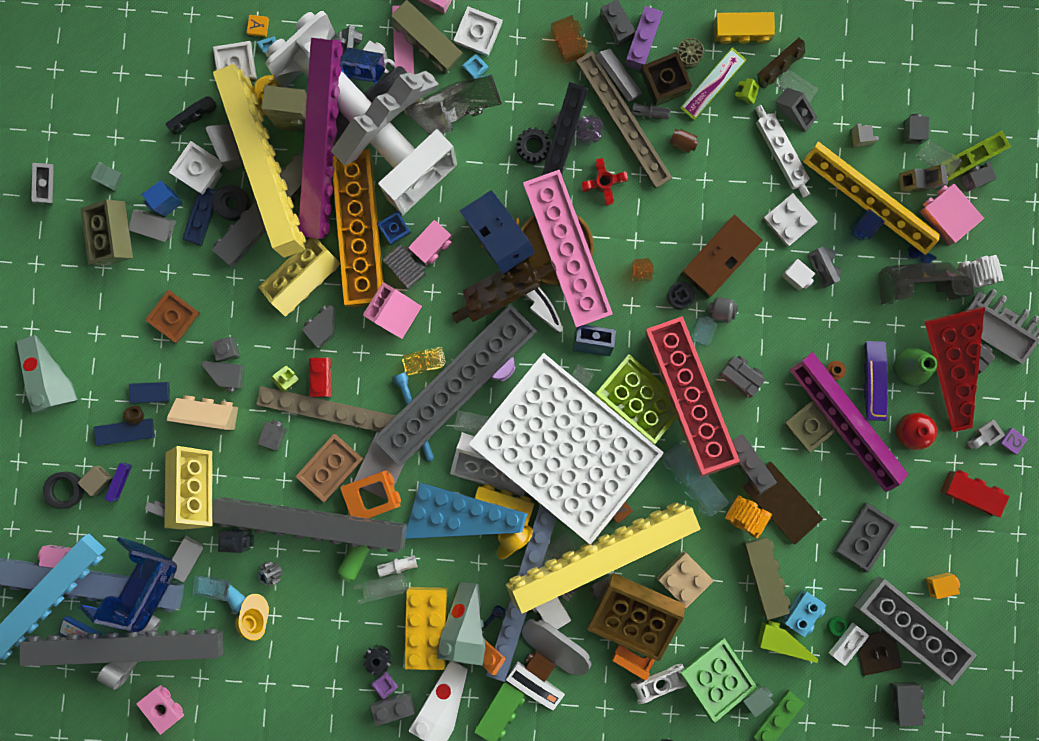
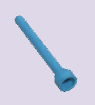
M407 372L392 378L394 384L400 387L406 405H408L413 399L407 385L409 384V377ZM427 440L422 445L426 459L432 461L434 456Z

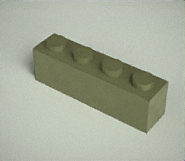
M408 0L391 15L392 27L397 32L401 31L406 35V40L413 46L415 44L420 49L419 52L426 59L430 58L438 71H443L447 74L462 58L463 53Z
M763 536L742 542L763 617L770 620L790 614L789 608H791L788 596H785L783 591L785 583L778 574L780 566L778 560L773 557L774 545L772 541Z

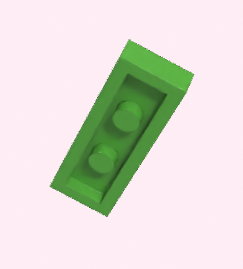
M787 690L752 736L757 741H776L805 703Z

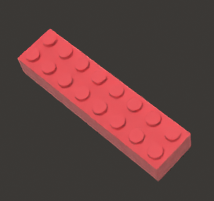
M683 316L646 329V339L699 476L703 477L737 465L740 460Z

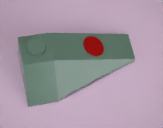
M36 335L16 341L26 395L32 413H44L78 400L71 380L62 372L61 367L49 355L50 353Z
M460 582L440 638L437 659L483 666L486 644L482 636L483 620L480 619L479 609L481 608L478 584Z

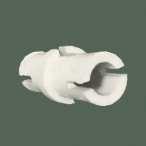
M415 555L400 560L397 558L392 562L377 565L380 577L393 573L400 574L401 571L418 567Z

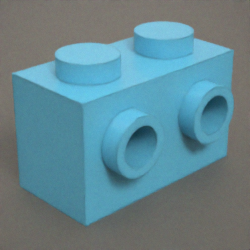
M802 589L791 605V608H789L790 614L785 615L781 622L803 637H806V635L811 634L816 620L824 615L826 604Z

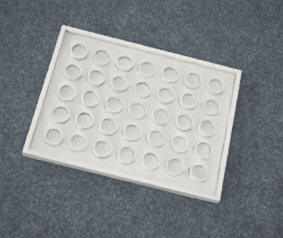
M545 353L539 357L469 442L472 448L590 545L664 453Z

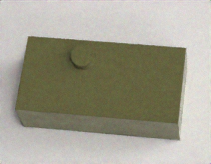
M265 85L262 110L278 130L305 133L307 93L305 90Z

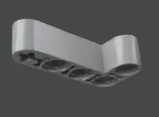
M144 610L138 616L130 631H138V634H145L146 631L157 630L161 620ZM137 662L109 663L101 670L97 681L115 690L124 684Z

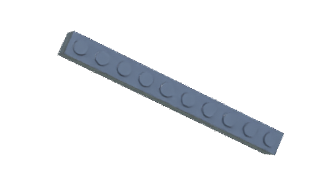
M541 504L532 527V537L527 543L517 574L520 577L528 574L527 571L532 568H541L557 519L554 514ZM511 597L494 647L506 660L496 675H492L488 671L486 673V676L503 682L506 680L527 613H521L514 606Z
M0 558V587H3V585L9 586L11 590L27 588L28 592H31L53 568L39 566V563ZM90 570V573L81 580L79 578L75 582L77 586L69 594L67 592L65 594H67L68 598L83 596L89 601L104 599L105 603L116 604L118 601L124 602L125 606L140 604L145 609L161 607L163 611L174 612V610L182 606L185 584Z

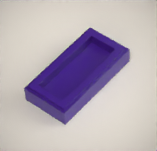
M119 463L105 500L110 502L119 500L131 471V464Z

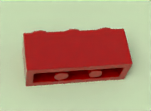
M949 471L940 491L941 493L991 516L1001 518L1010 497L1004 494L1003 489L996 486L988 487L986 486L987 482L978 478L973 480L964 471Z

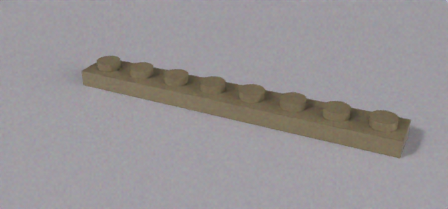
M593 51L576 60L577 66L655 189L672 179L671 174Z
M262 386L260 387L256 404L381 432L396 417L391 414L290 392L283 393L281 390Z

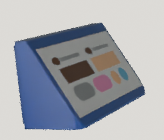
M71 616L64 617L59 630V634L64 637L78 633L79 637H84L88 633H99V636H102V633Z

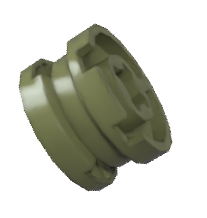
M694 38L684 39L677 49L685 68L696 67L704 54L702 43Z

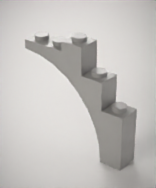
M427 71L415 75L410 72L399 75L390 90L383 95L377 96L365 114L352 119L331 152L343 165L355 161L372 139L393 118L419 98L436 90L439 84L435 81L433 75Z

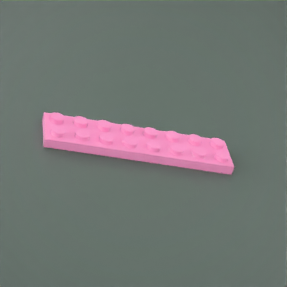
M560 170L523 182L550 259L556 266L557 271L555 273L575 327L577 328L613 315Z

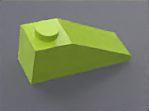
M771 620L768 623L762 622L757 640V645L760 648L818 663V658L785 629L780 627V623Z

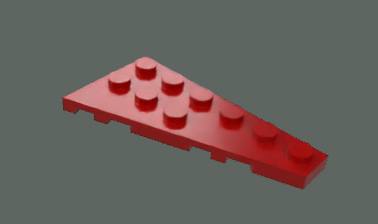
M985 307L924 321L932 355L937 360L936 370L952 432L973 428Z

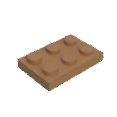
M334 433L297 474L296 478L318 498L326 502L362 462L363 458Z

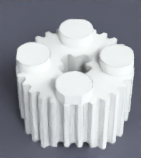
M997 255L976 258V261H966L958 264L964 290L1004 281Z

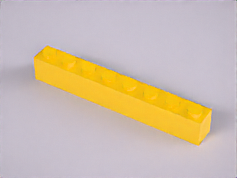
M817 142L803 161L805 164L926 255L939 241L940 234L820 142Z

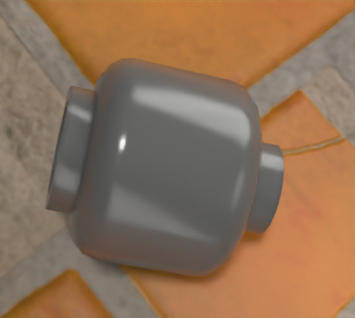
M717 297L714 303H710L709 314H712L713 321L730 323L732 319H736L738 305H735L733 299Z

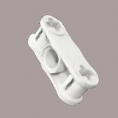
M683 664L671 666L662 672L649 676L646 681L640 679L633 682L631 687L635 689L638 704L647 703L666 693L686 687L687 685L679 675V672L684 668ZM659 680H665L662 688L656 687V683Z

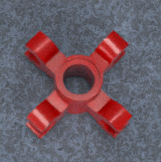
M596 159L597 179L582 182V190L587 192L597 188L600 192H603L606 206L612 205L614 202L611 192L612 185L627 182V172L612 175L606 171L604 159ZM601 178H606L609 180L610 184L607 186H603L600 184L599 180Z

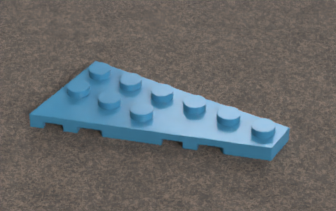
M419 483L407 527L406 539L522 533L527 513Z

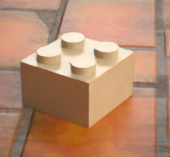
M682 551L656 577L679 602L685 604V608L714 581L685 551Z

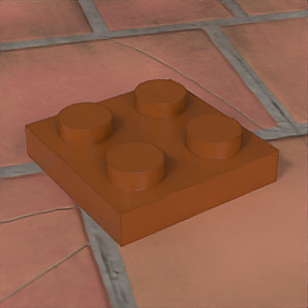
M168 290L145 320L172 341L178 343L200 315V312L171 290Z

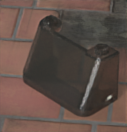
M950 262L887 266L879 272L881 305H890L894 301L910 298L914 293V284L936 283L937 292L945 293L947 301L974 295L972 280Z

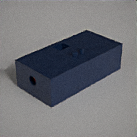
M492 190L460 210L465 222L502 274L535 254L529 239Z

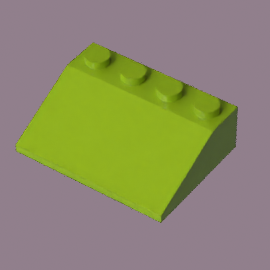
M630 354L594 394L654 445L677 418L665 385Z

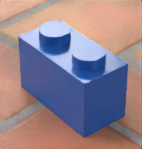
M161 180L142 194L146 199L144 204L147 208L164 217L183 204L173 189Z

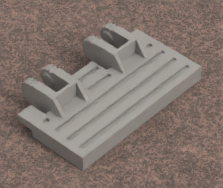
M991 289L987 295L978 291L965 311L985 307L982 339L1024 364L1039 343V328L1037 327L1031 334L1039 322V316L1035 315L1023 329L1021 325L1028 317L1029 310L1024 309L1020 315H1017L1004 307L998 313L1006 302L1007 297L1005 295L999 297L991 309L987 306L995 297L997 291Z

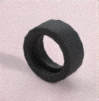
M57 472L49 476L43 486V496L46 502L58 509L70 508L78 504L84 494V489L78 484L81 478L72 472ZM60 479H68L74 486L73 497L68 501H59L54 495V485Z

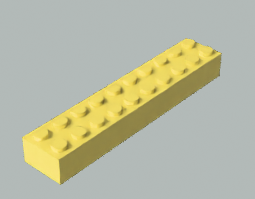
M235 64L214 71L213 75L272 248L284 258L305 250L303 243L306 240L302 231L299 232L298 225L300 223L298 217L292 212L291 208L294 205L291 198L287 197L286 190L288 188L284 179L280 177L279 173H282L279 163L275 162L273 157L276 153L273 146L269 145L268 139L270 135L266 127L263 128L262 122L264 118L261 111L257 110L256 105H258L255 94L251 93L252 83L249 77H246L243 70H239Z
M678 502L671 503L667 506V509L654 511L646 519H637L632 522L633 525L627 528L626 526L620 527L615 530L616 533L610 536L608 534L598 538L597 542L591 545L589 543L583 544L580 550L566 552L562 558L549 560L545 563V566L539 569L535 567L528 570V574L522 577L515 576L511 578L509 583L505 585L514 606L521 613H525L700 530L692 507Z

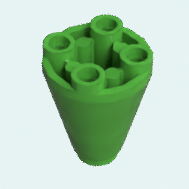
M916 347L907 348L897 356L893 368L898 378L905 384L911 386L920 385L928 381L936 370L937 360L923 349Z

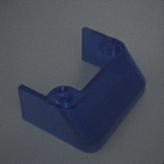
M118 537L117 541L129 552V559L137 563L120 596L106 597L98 608L82 604L79 608L93 623L132 632H140L148 625L177 571V564L172 559L142 543Z

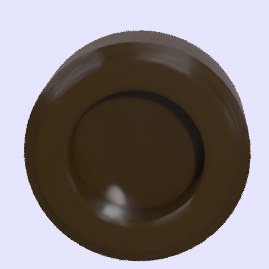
M131 406L124 411L123 418L127 424L137 425L144 419V413L139 406Z

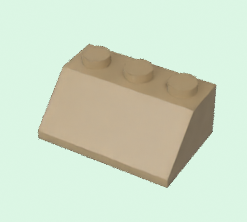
M183 395V399L176 398L167 416V421L235 430L238 407H233L232 402L221 401L220 405L214 404L212 399L202 398V402L195 401L193 396Z

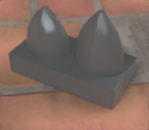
M824 246L807 254L823 288H826L840 281L842 269L832 264L837 251L824 248Z

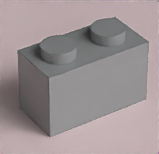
M32 163V203L53 205L54 165Z

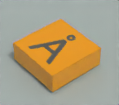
M249 15L247 34L267 38L269 18Z

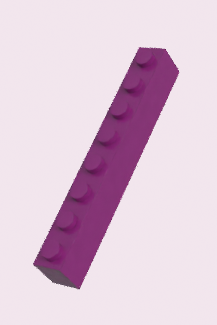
M811 352L799 360L790 369L791 373L885 493L901 485L908 475L907 471L815 354Z

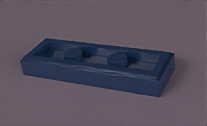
M207 188L203 195L199 192L197 193L182 238L183 240L203 245L214 211L213 198L217 192L216 190Z
M144 419L137 425H129L123 422L94 426L96 446L155 438L153 419Z

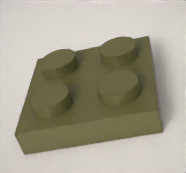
M813 399L784 422L808 453L837 431Z

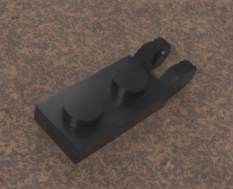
M206 96L166 122L165 125L174 135L181 133L187 128V125L199 121L204 113L210 114L213 110L215 111L217 104L211 96Z

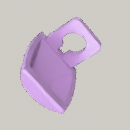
M511 357L491 379L502 382L507 380L516 369L514 358Z

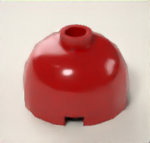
M909 413L904 415L897 424L896 436L899 443L907 449L923 450L935 442L937 426L935 421L928 415Z

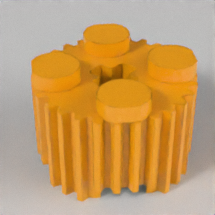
M738 495L727 512L725 519L729 520L728 522L735 527L749 532V535L758 538L772 514L764 509H759L755 502L749 499L746 500Z

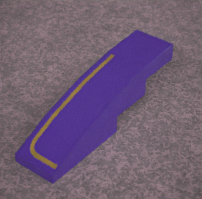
M866 341L864 344L866 358L864 364L865 383L863 385L866 420L886 421L888 405L886 342Z

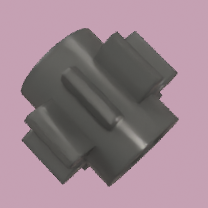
M269 561L259 566L261 571L258 572V578L262 584L271 586L281 581L279 577L282 575V569L279 564Z

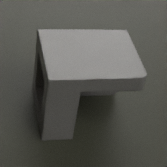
M859 123L851 129L854 148L872 146L879 140L878 136H873L872 125L862 126Z

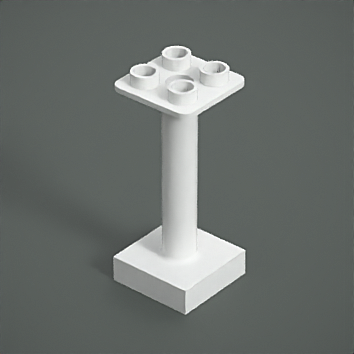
M321 11L316 15L312 12L305 14L295 26L297 32L288 41L279 39L268 48L266 52L268 59L265 64L281 87L288 86L302 72L308 77L311 37L323 39L337 37L325 12ZM341 71L338 84L340 94L337 98V107L351 122L353 118L365 114L372 103ZM389 122L370 142L394 168L378 184L386 199L402 216L457 166L453 145L437 129L415 149Z

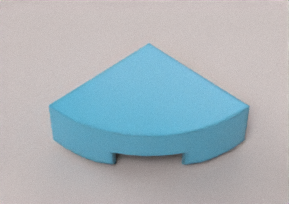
M273 36L258 41L257 44L266 54L268 48L276 41V38Z

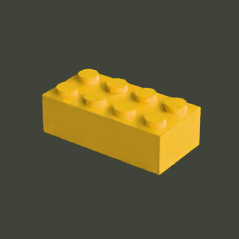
M408 587L406 600L405 669H445L446 660L437 659L440 638L447 621V588Z

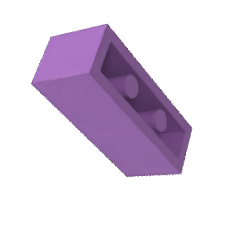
M648 6L644 7L627 56L626 67L641 71L642 66L645 65L663 11Z

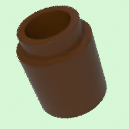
M675 129L669 143L679 150L690 153L691 150L695 151L699 141L696 140V135L682 129L680 131Z

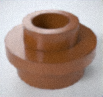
M832 361L827 365L826 370L834 380L844 377L846 367L842 362ZM835 367H838L840 370L838 374L834 372Z

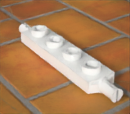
M762 105L757 106L755 110L760 119L756 122V125L791 189L798 188L803 198L810 195L805 185L810 178L774 113L766 114Z

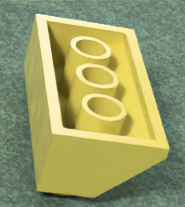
M310 237L304 243L305 250L292 254L258 287L269 302L285 317L302 300L306 299L317 286L321 285L325 278L336 271L337 267L341 264L317 238Z
M176 446L166 452L165 528L183 530L211 527L212 451Z

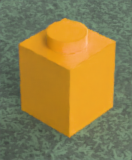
M944 573L926 578L929 594L932 598L941 599L960 594L958 589L960 588V582L954 574Z

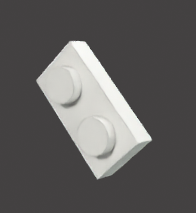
M852 623L830 650L829 654L846 666L869 635Z

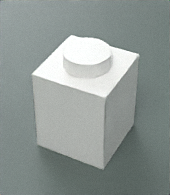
M797 259L793 261L781 276L799 291L802 288L807 289L814 281L812 277L815 273Z

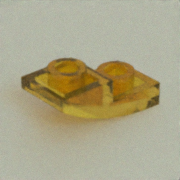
M442 347L402 356L406 375L422 373L429 369L446 366Z

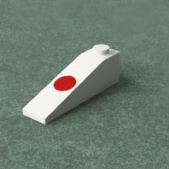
M449 662L412 722L409 732L423 741L448 740L454 730L468 671L466 667L458 662Z

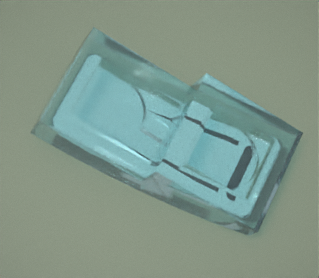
M195 575L192 595L228 601L230 581L210 576Z

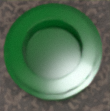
M834 616L829 619L827 628L832 635L841 637L848 629V623L842 617Z

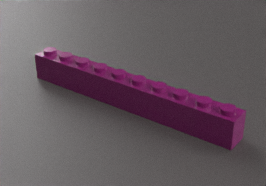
M311 37L299 232L302 231L306 237L320 239L328 237L330 231V197L333 192L331 183L334 174L333 157L335 156L331 150L334 147V140L337 134V98L340 94L338 84L341 75L340 57L342 56L343 48L341 46L342 41Z

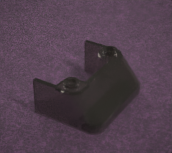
M491 74L450 84L412 103L405 109L408 116L428 135H431L436 129L443 135L445 132L453 130L452 122L469 114H472V117L478 116L483 113V109L501 105L502 102Z

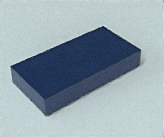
M169 382L129 384V403L170 401Z

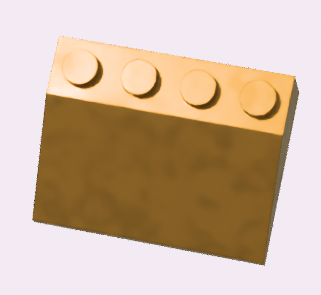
M612 573L587 630L659 662L684 618L685 604Z

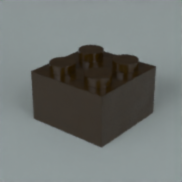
M678 51L643 65L640 71L654 106L689 93L693 86Z

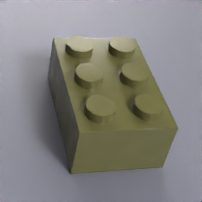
M103 200L81 208L88 265L108 266L133 258L125 201Z

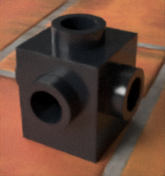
M376 644L373 649L369 647L363 658L366 661L363 665L366 666L365 669L369 673L380 675L382 671L387 672L392 664L390 658L393 654L385 646ZM373 659H379L380 664L373 661Z

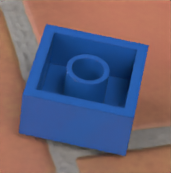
M398 211L377 223L390 245L411 234Z

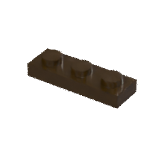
M798 37L757 74L760 87L765 89L768 85L773 84L778 76L786 72L795 61L803 57L804 53H806L804 40Z

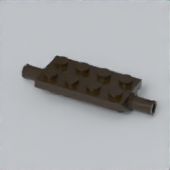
M528 257L504 274L498 271L463 290L466 304L464 307L451 313L453 320L459 323L469 317L475 322L539 288V282L543 280V277L557 271L554 262L549 260L543 265L536 267L532 259Z

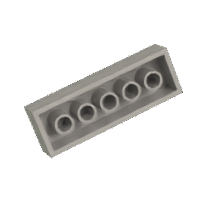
M877 576L854 605L857 610L943 681L952 686L977 656L884 578Z

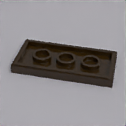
M769 461L765 466L777 481L775 486L759 496L749 481L742 488L761 509L772 514L770 519L795 545L823 518L778 468Z

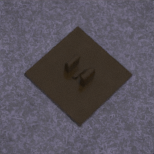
M884 631L868 634L869 637L858 650L863 675L866 676L902 668L896 641Z

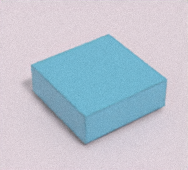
M476 53L462 65V68L474 81L489 69Z

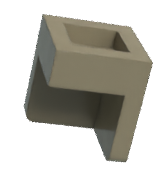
M93 466L81 478L78 484L90 496H97L109 485L113 477L101 466Z

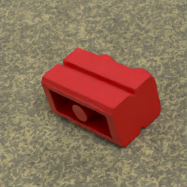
M309 358V397H332V370L330 369L332 367V359Z

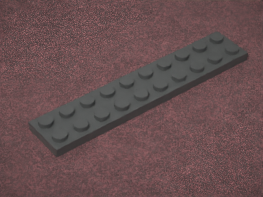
M510 304L373 440L401 467L537 330Z

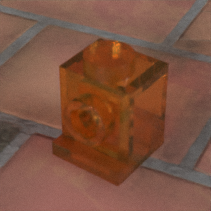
M649 258L633 260V282L653 280L654 268Z

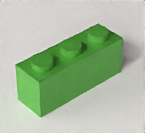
M507 680L502 682L475 726L474 733L487 741H501L506 732L504 730L506 724H511L516 716V713H514L517 706L521 707L526 699L525 693Z

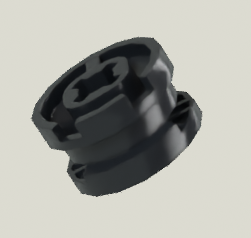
M686 282L675 283L667 293L668 303L678 310L688 308L695 300L694 288Z

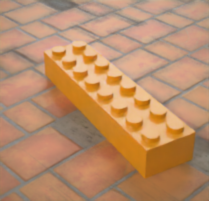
M365 149L355 161L343 165L336 156L333 157V184L344 305L347 308L369 306L383 283L373 161L370 150Z

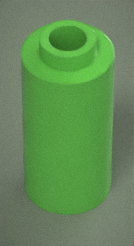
M349 546L337 571L341 579L348 582L351 579H356L368 554V546Z

